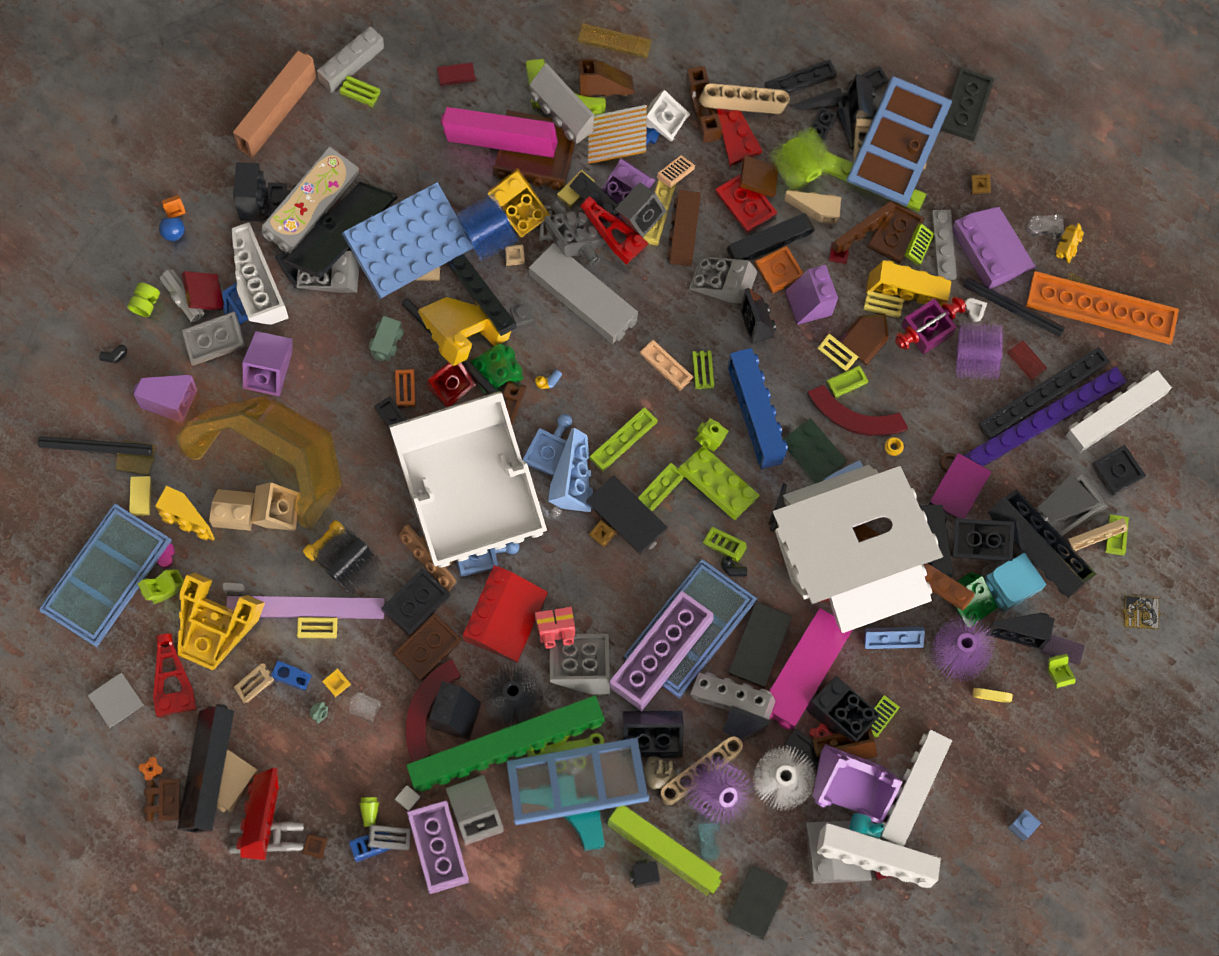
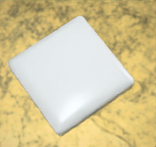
M406 786L395 800L409 811L420 796Z

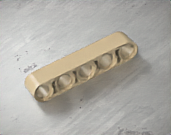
M707 84L699 100L703 106L709 108L780 114L789 102V95L782 90Z
M729 737L691 765L690 768H687L667 783L661 790V801L666 805H672L686 795L685 792L688 794L687 790H692L689 788H696L697 785L684 788L680 784V780L686 778L692 781L695 777L694 775L700 778L695 773L696 768L704 764L702 767L706 768L705 763L707 759L709 763L708 772L710 771V764L713 766L712 772H714L715 766L718 770L721 763L716 765L714 762L713 764L712 755H719L724 760V763L736 758L742 749L741 740L737 737ZM734 743L737 745L738 750L732 752L728 749L727 745ZM697 779L695 783L691 782V785L697 784V781L699 779ZM671 790L674 792L675 797L668 799L665 797L664 792Z

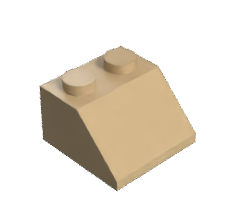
M271 482L256 486L251 523L271 529L296 530L301 493Z
M218 489L211 505L209 521L212 527L251 531L255 493Z

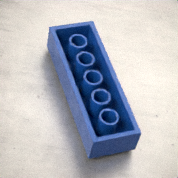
M752 348L730 353L727 369L760 470L781 465L784 457H786L788 446L786 440H782V428L780 423L776 422V410L769 401L771 398L768 388H765L763 383L765 377L763 371H760L758 367L757 353L754 354Z

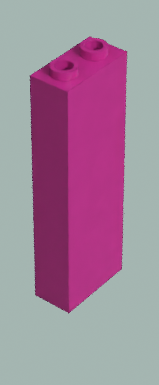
M446 107L445 114L443 113L441 116V124L444 127L443 132L446 134L448 142L554 157L557 137L555 126L552 122Z
M819 608L769 691L776 701L769 719H775L786 730H789V728L793 730L852 632V630L842 633L837 627L835 617Z

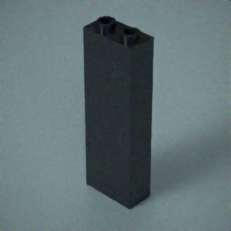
M216 704L215 707L208 706L207 709L199 710L177 830L191 833L213 830L234 710L227 709L228 706Z

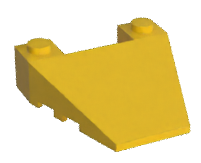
M445 297L418 310L426 328L430 329L433 341L437 342L440 354L452 366L468 359L472 343L467 337L480 332L492 345L496 346L507 341L511 333L510 331L500 336L477 305Z
M192 573L186 575L180 591L181 611H179L178 656L214 670L259 621L265 602L246 595L239 597L235 610L206 598L213 580L200 574Z

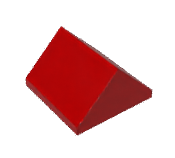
M448 362L427 379L428 390L446 408L453 405L476 385L462 363L452 366Z

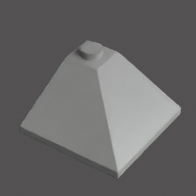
M575 634L574 644L563 645L562 639L555 640L556 646L550 648L551 683L587 694H610L609 634Z
M850 821L806 823L811 884L872 880L871 870H865L855 864H846L839 859L826 858L822 854L817 853L820 831L827 823L848 829Z

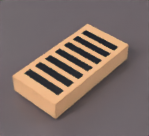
M681 155L657 173V178L671 188L693 171L695 165Z

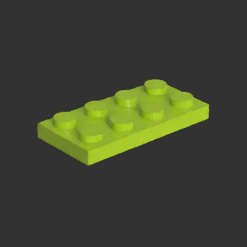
M703 446L678 469L683 476L733 520H736L760 496Z

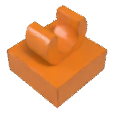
M179 195L161 201L168 218H174L186 213Z

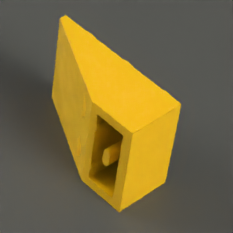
M518 169L488 190L490 198L498 200V205H500V208L502 207V210L511 222L510 224L521 238L545 221L544 218L546 216H550L541 200Z
M166 486L156 504L162 521L170 525L175 523L185 532H195L203 540L207 541V539L214 541L215 538L210 527L185 494Z

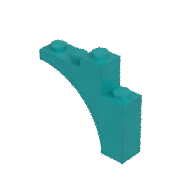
M569 774L557 776L562 807L598 801L597 797H592V795H584L580 797V800H577L574 776L569 777ZM550 785L539 786V790L531 791L530 788L519 790L521 804H533L554 809ZM599 810L563 816L578 833L584 851L604 848L605 843Z

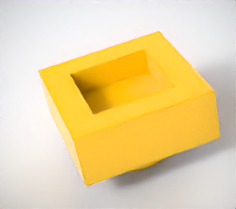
M336 669L322 681L335 698L351 685L339 669Z

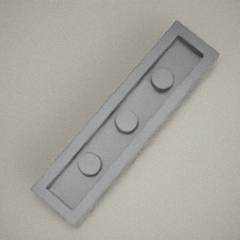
M932 210L937 276H942L946 280H956L951 210Z

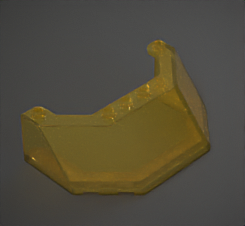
M268 395L215 406L184 425L175 440L182 454L192 460L202 458L221 430L231 428L293 465L296 469L300 493L295 498L293 507L298 513L297 519L299 524L311 531L342 486L332 434Z

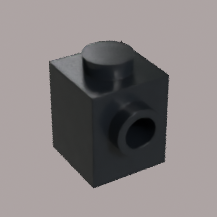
M639 860L635 862L636 865H632V871H629V878L631 884H635V888L660 883L657 861L647 862V860Z

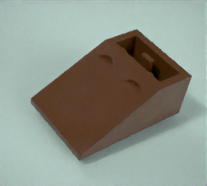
M578 59L580 95L590 97L593 95L611 96L612 94L628 96L635 94L632 75L598 59Z

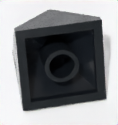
M732 705L722 732L735 736L742 742L765 732L770 720Z

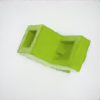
M178 569L165 570L155 579L141 580L138 586L145 599L152 600L155 604L163 602L179 593L184 579Z

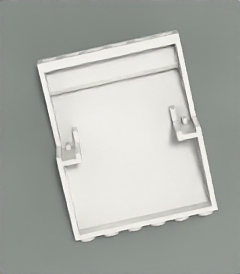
M500 391L389 425L395 445L394 448L434 566L439 568L450 565V561H464L469 558V555L475 553L476 556L487 553L488 549H501L506 547V543H520L524 541L525 537H539L543 535L544 531H547L528 465L521 458L503 395Z

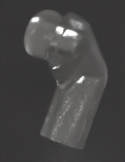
M539 503L543 518L546 520L560 519L559 516L562 515V511L558 507H554L551 511Z

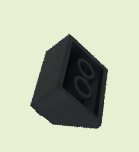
M623 711V740L637 738L641 758H649L651 756L659 758L683 757L684 720L682 711ZM631 750L623 751V758H632Z

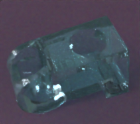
M719 822L698 825L701 856L706 862H714L720 855L715 839V833L720 831Z

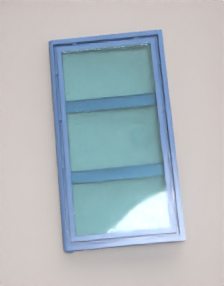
M114 503L38 610L95 647H98L138 590V583L147 577L172 540Z
M703 559L697 563L623 656L625 660L629 658L681 591L713 613L712 623L662 685L663 688L678 699L681 698L698 676V673L703 670L757 601L755 596Z

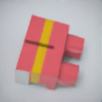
M572 607L554 609L555 621L552 610L535 613L540 642H543L546 649L555 647V640L559 639L563 640V645L574 644L575 625Z

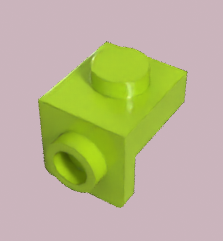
M1067 654L1049 658L1047 671L1056 688L1074 684L1076 678L1068 665Z

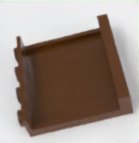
M507 110L505 115L554 123L552 118ZM554 124L557 137L554 157L499 149L495 165H493V176L504 179L518 169L527 182L532 183L534 186H547L553 190L563 189L566 185L575 142L569 140L564 130Z

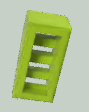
M713 526L703 541L704 545L724 556L731 557L737 563L747 549L744 541ZM715 535H719L716 541L712 543V540L715 537ZM724 538L725 540L720 547L719 544L721 540ZM731 542L732 544L730 548L727 550L726 548L728 544Z

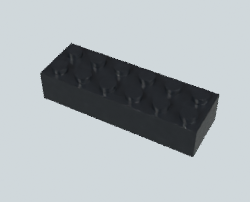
M1017 489L1004 496L988 512L993 521L1015 522L1014 541L1018 544V548L1031 558L1032 563L1044 572L1045 577L1052 581L1058 587L1059 592L1067 596V598L1079 591L1097 574L1062 536L1040 516V513Z

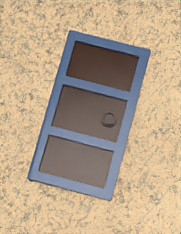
M892 76L846 181L907 207L952 100Z

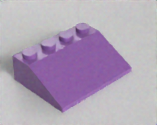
M1000 207L971 213L955 221L952 228L953 234L986 287L992 289L1036 268Z

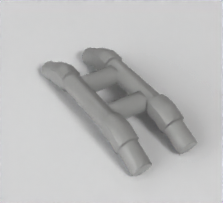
M272 823V843L268 844L267 851H303V843L281 842V831H303V823ZM241 824L231 825L230 833H243V831H240ZM237 845L230 846L229 851L231 854L240 853V850H237Z

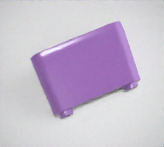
M825 745L821 752L812 797L815 799L814 802L822 807L834 803L871 818L872 823L880 824L883 823L902 781L888 769L877 763Z

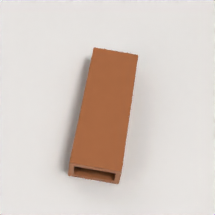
M300 51L296 52L233 131L238 150L253 158L316 79L313 58L309 54H303Z

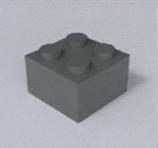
M641 182L631 190L615 209L624 223L642 237L667 212L655 192Z

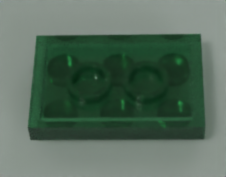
M811 418L782 439L786 440L790 454L815 483L823 481L847 462L845 457Z

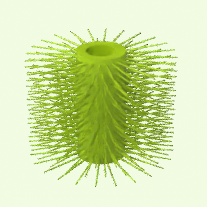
M810 133L808 136L803 134L801 138L800 136H794L793 139L788 140L782 146L784 147L781 148L782 150L776 152L778 155L776 154L774 159L777 161L779 159V162L786 161L783 165L782 171L784 172L782 174L788 170L785 178L788 180L791 176V185L793 186L794 184V187L800 181L802 183L810 182L811 184V181H815L819 175H827L821 173L824 171L823 168L825 169L824 164L825 162L827 163L829 155L824 154L826 149L820 148L822 143L818 144L819 142L814 140L815 136L813 135L815 133L811 134V136Z

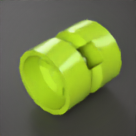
M139 282L133 292L135 296L131 297L127 308L136 315L150 317L154 309L153 304L157 302L160 291L149 284Z

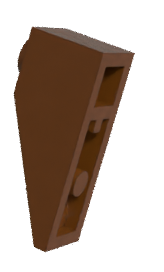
M871 727L857 742L840 733L812 739L816 757L821 756L825 745L863 759L878 757Z

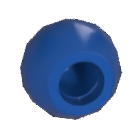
M165 218L161 220L159 232L167 241H177L184 234L185 226L180 218Z

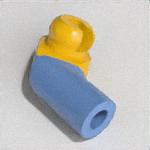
M555 369L549 378L538 376L535 379L536 386L540 389L553 388L561 378L562 373Z

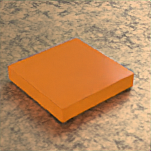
M787 246L754 262L772 294L793 284L804 274Z

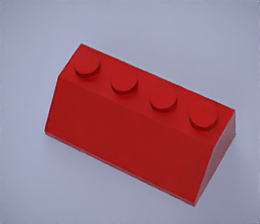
M271 768L254 775L253 783H249L248 795H250L249 801H245L244 806L246 818L242 819L240 831H243L242 837H238L237 850H240L241 858L266 860L279 791L277 768Z

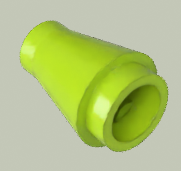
M377 797L361 798L359 805L363 826L376 825L379 807Z

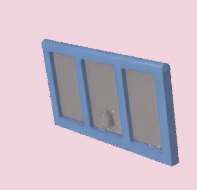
M637 738L507 761L514 823L516 825L649 801Z

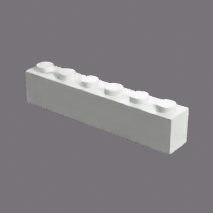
M1158 370L1153 374L1147 373L1141 378V382L1138 384L1136 382L1132 383L1127 387L1128 391L1125 393L1119 392L1112 398V402L1109 404L1104 402L1097 408V412L1088 413L1083 417L1084 421L1081 423L1075 422L1068 428L1069 432L1066 437L1079 454L1170 391L1172 387Z
M932 730L927 735H922L919 744L922 746L919 752L915 751L911 759V762H913L911 770L907 768L903 776L905 783L903 787L900 786L895 796L897 800L894 805H891L887 813L889 816L887 822L882 823L884 829L879 838L880 840L904 847L952 740Z
M828 823L820 831L817 853L822 854L826 858L839 859L846 864H855L865 870H874L885 876H894L901 881H910L924 888H931L938 881L941 858Z

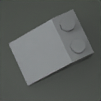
M1082 474L1076 479L1101 505L1055 523L1049 520L1048 523L1062 537L1091 520L1108 507L1089 480Z

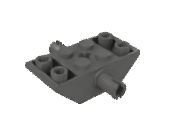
M560 200L553 202L550 207L556 215L546 216L544 220L546 229L566 257L584 254L590 265L596 264L600 257L594 250L605 244L606 241L589 220L584 210L567 212ZM599 217L598 219L601 221V223L604 225V227H605V228H608V227L604 224V222L602 221V219Z

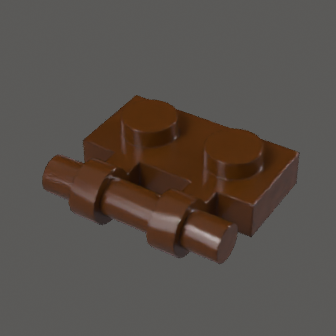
M159 779V788H154L153 780H147L146 788L144 789V796H146L145 807H143L145 822H153V814L159 813V821L179 820L181 780ZM155 795H159V806H154Z

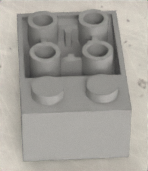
M346 251L321 278L298 269L296 288L357 293L360 264L352 251Z
M700 256L689 289L730 303L742 304L744 291L746 288L752 289L757 271L748 260Z
M484 775L446 788L465 846L504 832Z

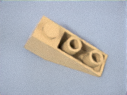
M786 190L785 202L806 213L819 223L837 225L840 216L841 197H837L834 194L821 195L816 192L805 193L798 190Z

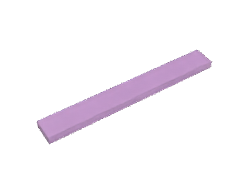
M227 596L226 607L235 610L238 599L242 596ZM251 596L265 602L260 617L384 619V613L381 611V608L385 605L384 598Z

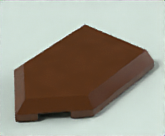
M886 314L859 316L839 340L859 356L858 360L866 366L889 339Z

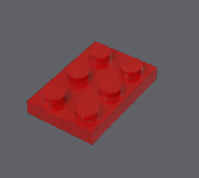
M741 174L718 187L715 193L748 234L775 217L777 211L764 194L740 187Z

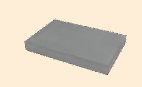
M235 312L181 330L192 366L246 347Z

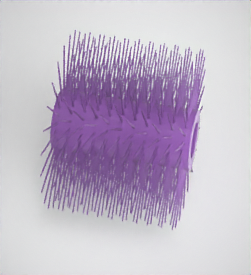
M964 322L957 337L956 373H958L959 369L958 378L959 375L962 377L963 370L964 373L966 372L965 379L967 376H970L971 371H974L972 378L975 379L979 370H982L981 380L987 370H990L989 375H987L988 379H991L994 370L997 371V374H995L996 378H999L1001 373L1000 362L1003 353L1001 343L1003 342L1001 339L1003 334H1000L1001 329H1003L1002 325H999L996 334L993 333L994 325H991L987 335L985 333L986 325L980 331V326L982 325L980 323L979 327L977 325L976 330L972 332L974 325L972 323L968 327L967 332L965 330L967 324Z
M964 621L963 628L962 624L959 627L958 624L955 627L953 624H950L948 629L943 626L938 631V634H936L937 643L935 641L932 643L934 645L937 644L938 648H932L936 650L931 651L942 653L940 656L944 660H942L941 665L943 667L946 665L943 671L950 665L951 669L948 676L952 671H956L959 675L960 683V672L962 675V671L963 675L965 673V676L966 671L970 676H973V673L979 676L981 674L980 671L982 672V669L984 671V668H986L984 663L986 664L987 662L989 664L988 655L990 657L993 655L991 653L988 654L987 650L995 648L983 645V642L988 644L985 643L988 642L986 641L988 636L982 637L983 630L978 636L981 628L974 634L973 630L977 622L973 628L969 627L967 623L964 626Z
M707 759L705 763L707 767L705 770L702 767L703 771L700 770V778L694 775L695 777L692 781H687L695 783L699 779L697 784L687 785L689 787L697 785L698 787L689 788L692 790L687 791L688 793L695 792L694 794L690 793L691 796L689 795V798L695 797L698 803L704 800L702 805L699 804L700 808H697L701 815H705V818L710 817V813L712 812L713 814V809L716 807L715 813L709 821L714 820L713 817L715 815L717 817L719 808L717 820L719 817L721 819L722 809H724V813L726 810H730L728 809L729 807L733 811L732 808L736 809L734 804L740 807L737 803L741 802L742 798H746L738 797V795L745 793L739 792L741 790L738 789L742 785L746 786L745 782L737 787L735 785L739 784L743 778L745 779L747 773L735 783L743 770L740 769L738 775L732 779L737 770L733 765L729 766L731 762H727L728 764L721 772V765L718 770L715 766L714 772H712L713 766L710 764V771L708 772L709 763ZM728 767V772L724 774L725 768ZM731 770H732V771H733L732 775H730V776L728 777L729 771L731 772ZM692 798L693 801L691 800V803H690L689 807H690L691 804L695 801L694 798ZM708 802L707 807L703 810V805ZM709 806H711L710 812L706 814L705 812L709 811Z

